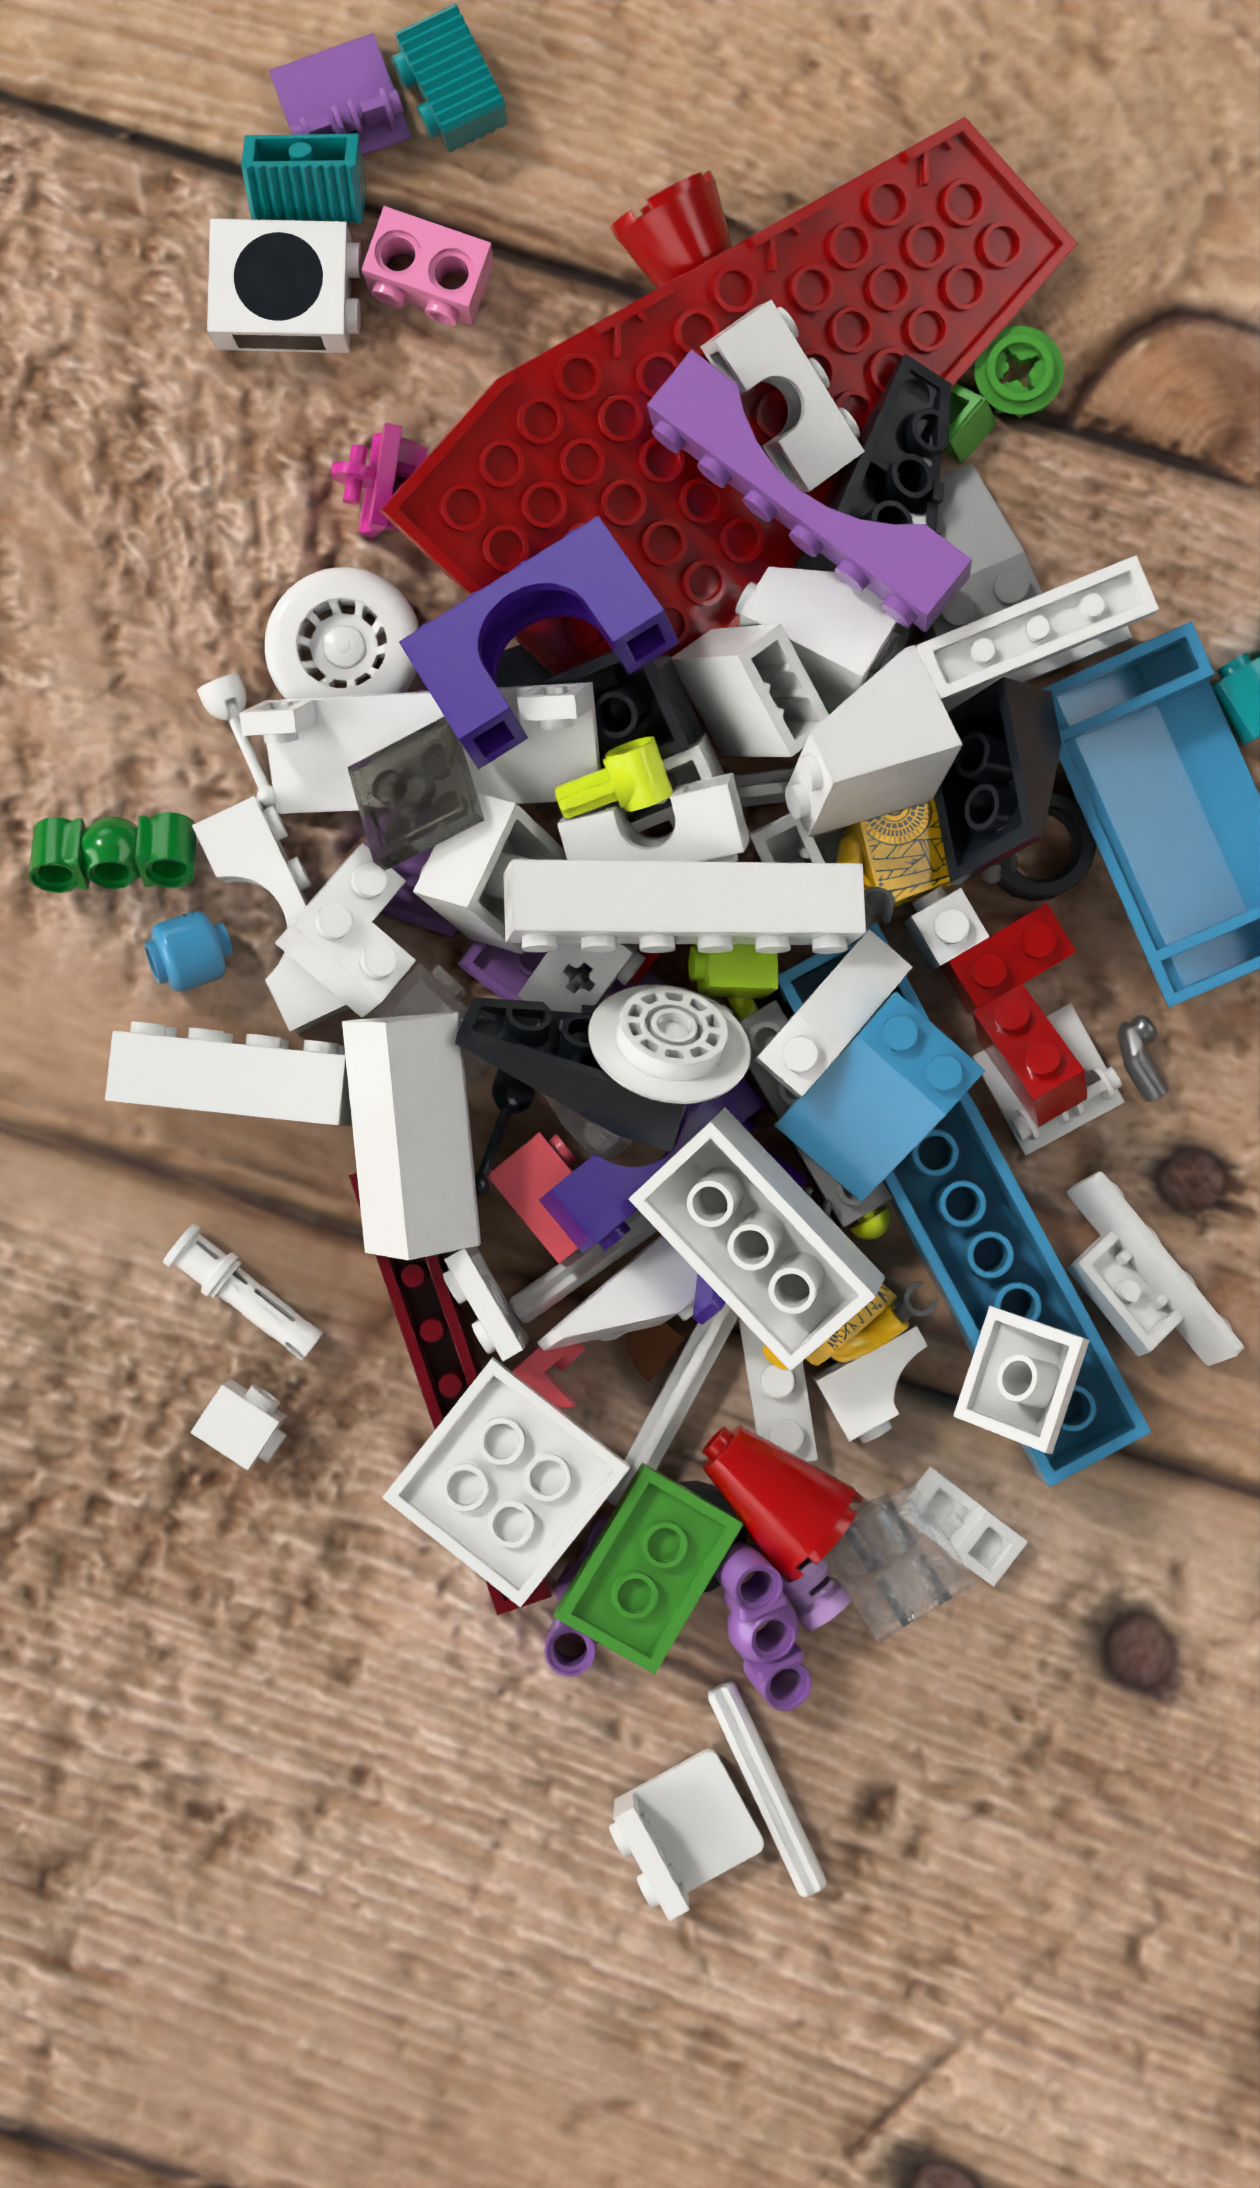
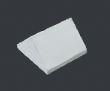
M989 1306L953 1416L1042 1452L1053 1454L1090 1340Z

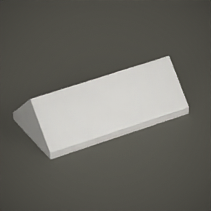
M459 1012L342 1021L365 1253L412 1260L479 1246L481 1244L464 1056L463 1048L455 1044L456 1035L461 1026Z

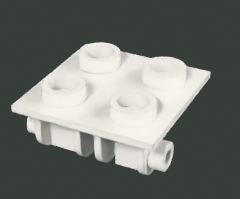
M1071 1003L1046 1017L1085 1070L1087 1099L1039 1128L987 1053L983 1050L972 1056V1059L985 1070L982 1077L1025 1156L1125 1102L1118 1088L1122 1087L1117 1073L1112 1067L1106 1068Z

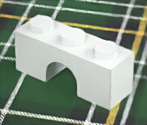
M770 300L753 308L700 346L710 364L738 384L739 393L748 391L759 382L769 383L780 390L787 402V421L782 431L764 444L763 448L774 466L800 491L810 492L865 451L857 440L860 437L857 423L844 408L838 409L827 391L830 383L824 369L815 359H808L797 342L796 338H798L799 332L794 320L782 307L776 308L773 301Z
M728 773L677 785L670 796L675 815V828L670 833L660 837H649L637 832L630 825L624 808L620 809L617 801L572 818H565L563 816L557 825L567 860L738 861V853L745 852L750 838L734 774Z

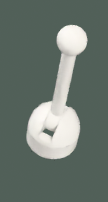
M229 674L197 689V692L205 709L211 716L220 720H227L231 725L259 789L257 799L265 808L275 806L276 794L273 791V786L268 784L248 736H242L239 713L246 707L247 696L239 674Z

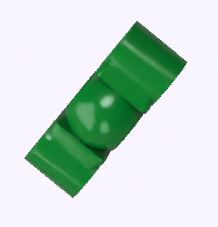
M173 812L159 813L152 817L139 816L138 826L128 819L113 816L101 818L88 828H86L83 818H77L73 821L58 817L43 819L37 822L33 829L29 880L40 890L50 893H65L76 888L89 890L90 880L104 888L120 889L131 885L140 877L144 887H151L153 885L163 888L183 887L194 879L197 835L192 825L195 822L186 815Z

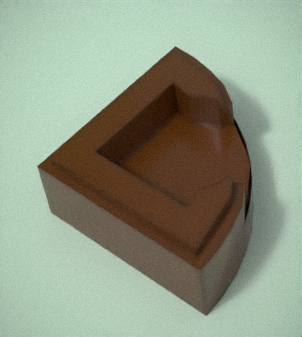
M667 1322L659 1326L629 1332V1348L633 1362L648 1382L651 1381L685 1340V1337Z

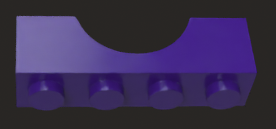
M742 1078L733 1089L720 1097L705 1102L687 1104L673 1151L665 1150L657 1162L641 1167H625L613 1164L594 1154L542 1196L539 1201L581 1253H584L597 1243L605 1251L631 1230L624 1220L638 1209L629 1200L630 1196L724 1107L750 1132L756 1126L750 1116L765 1104L747 1081Z

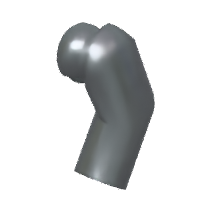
M1137 1015L1131 1022L1124 1021L1120 1025L1117 1039L1128 1075L1143 1100L1152 1102L1163 1097L1169 1091V1086L1145 1047L1157 1039V1029L1147 1016Z

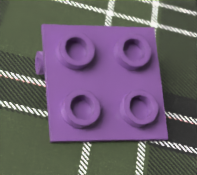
M374 33L269 70L292 135L359 134L362 157L412 139L403 115L404 111L397 90H394Z

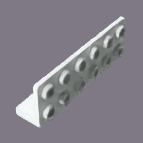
M593 682L498 687L528 739L479 770L429 691L265 700L239 713L242 736L263 735L264 743L267 744L272 786L276 794L275 807L280 814L392 809L395 806L402 805L454 806L461 789L517 804L557 802L554 789L558 785L601 770Z

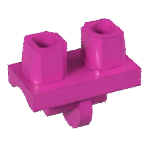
M386 422L383 426V432L375 433L372 436L368 466L365 465L368 448L362 445H351L349 462L340 461L332 463L330 477L339 483L345 484L343 502L359 505L361 490L364 488L358 534L374 538L383 530L401 532L379 510L394 494L395 476L408 478L427 457L428 450L427 447L402 438L403 426Z

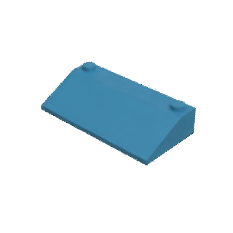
M1192 621L1042 688L1052 693L1062 742L1059 754L1060 764L1168 1008L1260 969V795L1209 682L1215 672Z

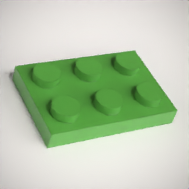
M642 1462L553 1614L557 1620L655 1675L744 1523L731 1513Z

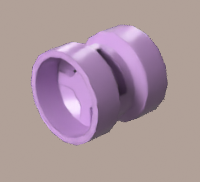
M807 1557L796 1567L804 1576L790 1583L782 1577V1592L797 1607V1616L805 1630L812 1631L837 1616L850 1603L852 1597L842 1583L834 1582L828 1574L829 1565L824 1558L816 1565Z

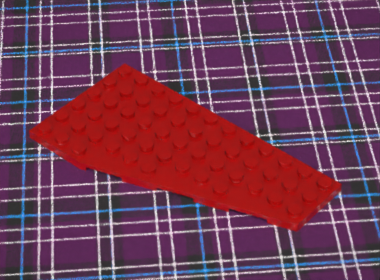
M963 117L495 379L379 511L468 596L507 574L522 561L532 558L556 543L571 530L581 527L599 516L665 610L679 641V644L668 650L672 658L711 629L739 627L740 615L736 614L735 611L746 586L750 582L758 585L768 567L793 568L796 565L794 563L801 550L789 538L788 534L791 530L775 518L770 522H765L757 517L743 503L742 499L745 496L728 483L724 488L715 485L700 472L697 467L699 463L697 459L683 449L678 454L670 451L652 434L651 430L654 427L652 426L647 404L691 349L709 362L700 346L753 308L772 300L776 308L782 307L792 317L799 332V336L796 338L807 358L815 359L824 369L830 383L827 391L838 409L844 408L850 413L861 432L899 359L904 354H907L938 374L953 386L1077 246L1078 242L966 117ZM759 382L748 391L740 393L744 413L754 436L766 453L763 445L777 436L784 428L788 417V407L779 389L769 383ZM839 471L810 492L804 493L823 503ZM570 616L550 617L537 621L524 628L514 637L552 675L611 648L599 630L582 619Z

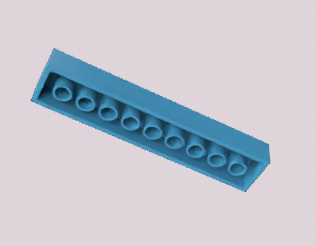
M877 922L866 928V932L870 929L890 947ZM860 938L847 945L848 950L845 952L816 954L778 975V989L776 991L790 1017L802 1006ZM905 976L891 994L897 991L929 1020ZM967 1091L947 1115L890 1172L883 1182L893 1198L889 1201L972 1356L974 1355L989 1306L1090 1340L1053 1454H1048L1020 1443L1037 1477L1051 1487L1152 1431Z

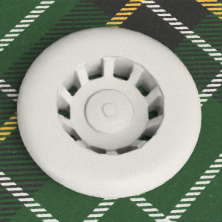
M337 567L324 569L310 574L295 583L276 604L269 618L265 633L266 664L275 686L285 699L406 693L417 671L399 641L415 632L419 628V623L408 600L386 579L357 568ZM343 606L355 607V613H342L341 608ZM331 609L332 616L323 621L318 618L320 614ZM367 613L372 614L376 618L372 626L364 620ZM309 625L316 628L311 639L304 637ZM386 633L387 643L379 646L377 637ZM302 650H311V661H303ZM378 658H384L380 668H374ZM320 671L325 678L317 681L311 675ZM366 676L370 677V679L357 686L359 680ZM336 682L347 683L346 688L334 687Z
M659 984L626 988L606 998L596 1008L589 1023V1043L600 1067L621 1086L652 1100L690 1104L715 1099L733 1089L744 1077L750 1064L751 1049L749 1040L738 1020L714 1000L689 989Z

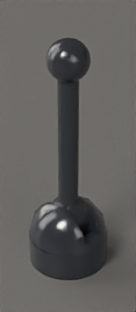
M499 1068L492 1083V1097L501 1111L479 1171L475 1174L477 1197L484 1196L490 1191L491 1182L488 1177L511 1114H520L529 1109L538 1092L536 1089Z

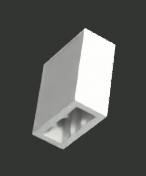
M781 623L711 629L672 657L684 688L722 756L792 757L803 749L810 731L829 715Z

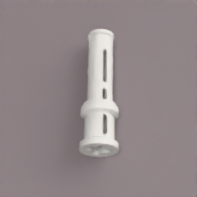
M193 1223L171 1248L163 1263L169 1268L176 1265L202 1286L201 1293L206 1297L211 1296L215 1298L218 1295L302 1361L324 1332L305 1320L294 1309L251 1278L249 1274L240 1268L242 1263L238 1260L239 1257L232 1252L226 1255L200 1234L201 1227Z

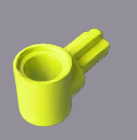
M652 736L635 739L605 753V758L602 759L604 769L558 785L554 789L560 811L565 818L575 817L615 801L618 802L620 809L624 808V811L640 810L666 800L673 793L655 738Z

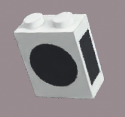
M210 219L207 332L216 350L350 353V335L359 334L361 325L360 301L357 298H351L352 278H361L362 250L360 243L352 242L347 222Z

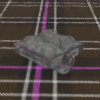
M914 1482L891 1496L888 1494L882 1495L855 1510L858 1514L854 1521L825 1556L826 1561L878 1643L976 1584L971 1572Z

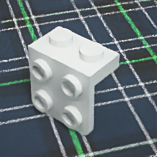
M705 1749L614 1799L613 1819L615 1823L609 1825L611 1835L624 1857L633 1854L643 1873L637 1876V1881L650 1907L655 1908L661 1905L669 1921L690 1910L689 1891L755 1856L764 1847V1840L760 1830L719 1755L712 1749Z

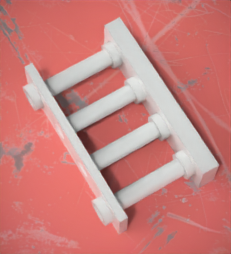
M1135 555L920 643L916 648L946 711L949 712L1002 677L1026 683L1129 641L1132 636L1128 625L1154 615L1159 610V607L1138 557Z

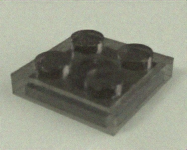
M445 716L347 767L372 860L384 871L485 820L462 744Z

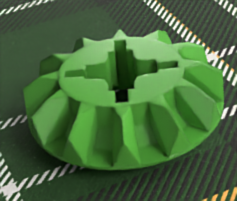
M1010 326L1003 328L975 360L972 377L975 378L979 395L987 399V402L994 407L997 414H1013L1020 419L1036 411L1042 412L1055 398L1062 385L1064 364L1057 345L1045 333L1029 326ZM1007 359L1013 361L1018 367L1025 363L1029 365L1036 361L1026 377L1027 384L1029 385L1028 388L1026 385L1023 386L1018 380L1001 384L1009 370Z

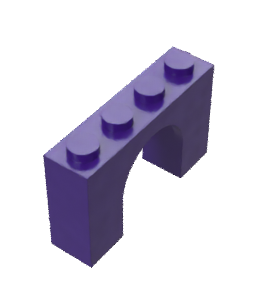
M599 516L581 527L571 530L556 543L532 558L522 561L507 574L483 589L470 594L458 605L436 619L421 625L415 632L399 641L478 770L528 739L510 706L499 691L497 684V667L504 649L527 626L537 621L557 616H570L582 619L599 630L628 674L633 673L679 644L665 610Z

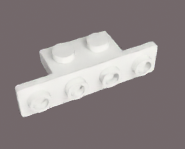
M1099 1171L1074 1184L1067 1191L1069 1198L1100 1234V1237L1066 1269L1138 1357L1151 1352L1174 1328L1178 1330L1199 1358L1208 1366L1236 1357L1244 1349V1345L1233 1333L1229 1322L1215 1311L1197 1289L1194 1279L1180 1268L1163 1247L1155 1231L1145 1225L1125 1200L1120 1188L1111 1182L1103 1172Z

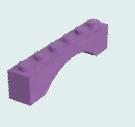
M692 349L647 404L652 426L654 427L651 432L662 445L676 454L683 449L699 461L697 467L707 479L721 488H724L728 483L745 496L742 499L743 503L752 513L765 522H770L775 518L791 530L788 534L789 538L797 547L812 557H816L820 552L836 564V574L848 586L858 592H863L865 588L869 589L884 601L881 604L883 610L902 626L909 627L914 623L926 632L970 578L972 559L927 525H894L861 520L828 508L800 491L774 466L758 444L744 413L738 384Z

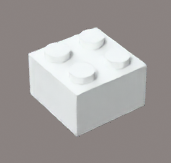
M461 789L452 810L446 816L443 829L430 857L422 867L419 880L413 892L469 939L523 954L522 943H505L504 872L512 859L566 860L567 858L565 850L517 803Z

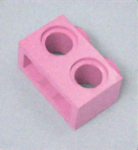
M384 206L361 270L367 290L372 291V296L378 301L393 307L400 308L403 307L404 303L425 309L424 313L429 318L441 324L454 326L459 321L473 326L494 266L491 242ZM405 254L414 258L412 265L403 271H393L386 267L389 260L396 255ZM453 272L461 273L468 278L463 286L454 290L445 289L439 285L445 275Z

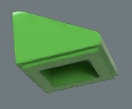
M957 383L951 388L948 443L943 451L953 459L963 463L993 429L996 419L986 398Z

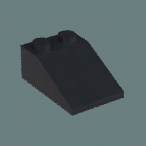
M610 648L530 685L593 682L601 769L605 768L602 760L605 758V753L626 742L652 736L655 738L661 758H665L691 747L704 734L668 650L633 673L628 674ZM555 802L534 803L538 810Z
M1002 677L947 712L961 740L962 747L934 797L950 883L959 885L1043 838L1062 744L1051 691Z

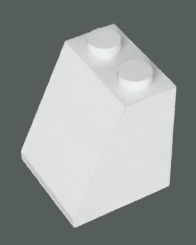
M768 567L758 585L750 582L746 586L735 611L736 614L740 615L739 627L781 623L825 708L832 712L905 648L913 635L914 623L909 627H904L893 620L881 606L884 601L869 589L865 588L863 592H858L848 586L836 572Z
M915 645L900 651L810 731L785 789L787 807L794 819L801 820L808 838L931 801L962 747V743Z

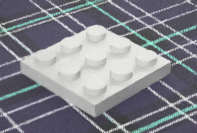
M492 1357L382 1498L521 1608L630 1469V1465L497 1359Z

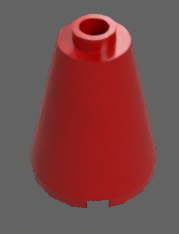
M710 170L704 175L701 172L691 175L647 199L648 204L640 210L642 213L640 217L635 218L632 210H629L611 226L617 241L657 289L732 247L716 180Z
M742 1425L737 1426L732 1431L723 1426L712 1436L702 1450V1453L708 1457L703 1465L704 1471L738 1519L744 1523L743 1526L768 1561L788 1583L804 1576L796 1567L807 1557L817 1565L829 1553L858 1514L849 1506L850 1503H862L863 1497L851 1485Z

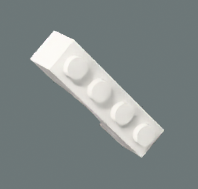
M253 796L192 825L216 877L225 883H250L267 889L279 902L288 928L309 903L304 891L311 888L312 884L298 856L289 860L280 840L287 837L288 833L275 807L270 806L265 809L260 801ZM284 952L277 967L265 979L289 1031L299 1034L351 1009L286 952Z

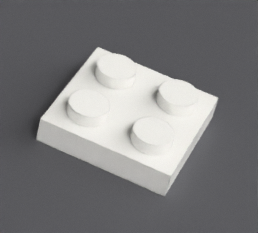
M477 1246L461 1249L444 1259L449 1270L443 1273V1278L459 1304L468 1300L478 1318L471 1325L487 1354L497 1351L502 1361H505L522 1351L530 1338L510 1307L507 1298Z

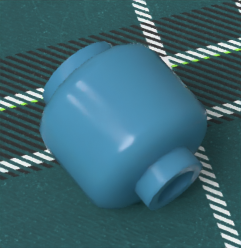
M192 911L156 923L151 929V940L144 942L147 960L158 985L167 983L172 990L177 992H184L222 978L225 973L224 957L233 954L232 944L224 924L220 922L212 925L208 916L201 911Z

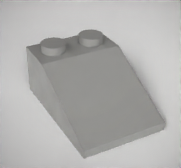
M972 463L940 476V482L945 483L944 499L938 505L936 532L941 533L944 539L972 559L970 578L926 632L919 628L924 642L1042 594L1024 549Z

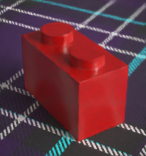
M1046 903L940 967L967 1013L970 1014L1077 951L1050 906Z
M1022 983L973 1011L978 1042L1038 1128L1087 1099L1085 1070Z

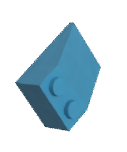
M896 991L887 997L802 1097H799L774 1126L859 1202H862L947 1115L985 1070Z

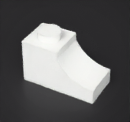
M909 1322V1327L872 1353L845 1363L836 1362L812 1375L849 1442L859 1437L862 1443H866L883 1435L892 1428L889 1420L899 1415L894 1405L895 1388L899 1376L908 1362L917 1353L928 1347L918 1327L913 1323Z

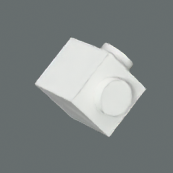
M942 886L912 903L917 913L904 922L931 971L990 937L962 888L949 895L945 893Z
M230 1379L220 1386L190 1433L246 1470H249L259 1459L269 1463L287 1436V1434L279 1430L287 1415L277 1409L280 1401L266 1390L253 1384L247 1390Z

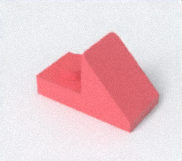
M582 1343L544 1351L538 1345L511 1371L556 1407L575 1408L576 1400L548 1369L555 1364L560 1371H563L586 1348Z

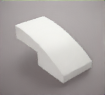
M931 1466L896 1510L904 1519L946 1549L954 1558L993 1587L1028 1543L1017 1532Z

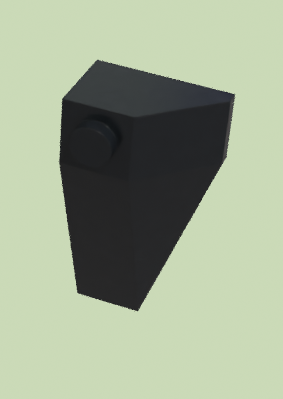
M904 354L899 359L863 426L860 437L857 438L865 452L840 469L822 504L861 520L894 525L925 524L936 532L938 505L944 499L945 483L940 482L942 451L947 447L952 384L907 354ZM800 550L794 563L806 570L835 572L837 567L836 564L820 552L816 557H812Z
M473 997L457 1032L456 1045L617 1136L667 1151H673L687 1104L661 1102L638 1095L614 1081L600 1067L592 1053L588 1035L590 1019L598 1007L597 1005L582 1004L581 1012L577 1013L551 1011L544 1002Z

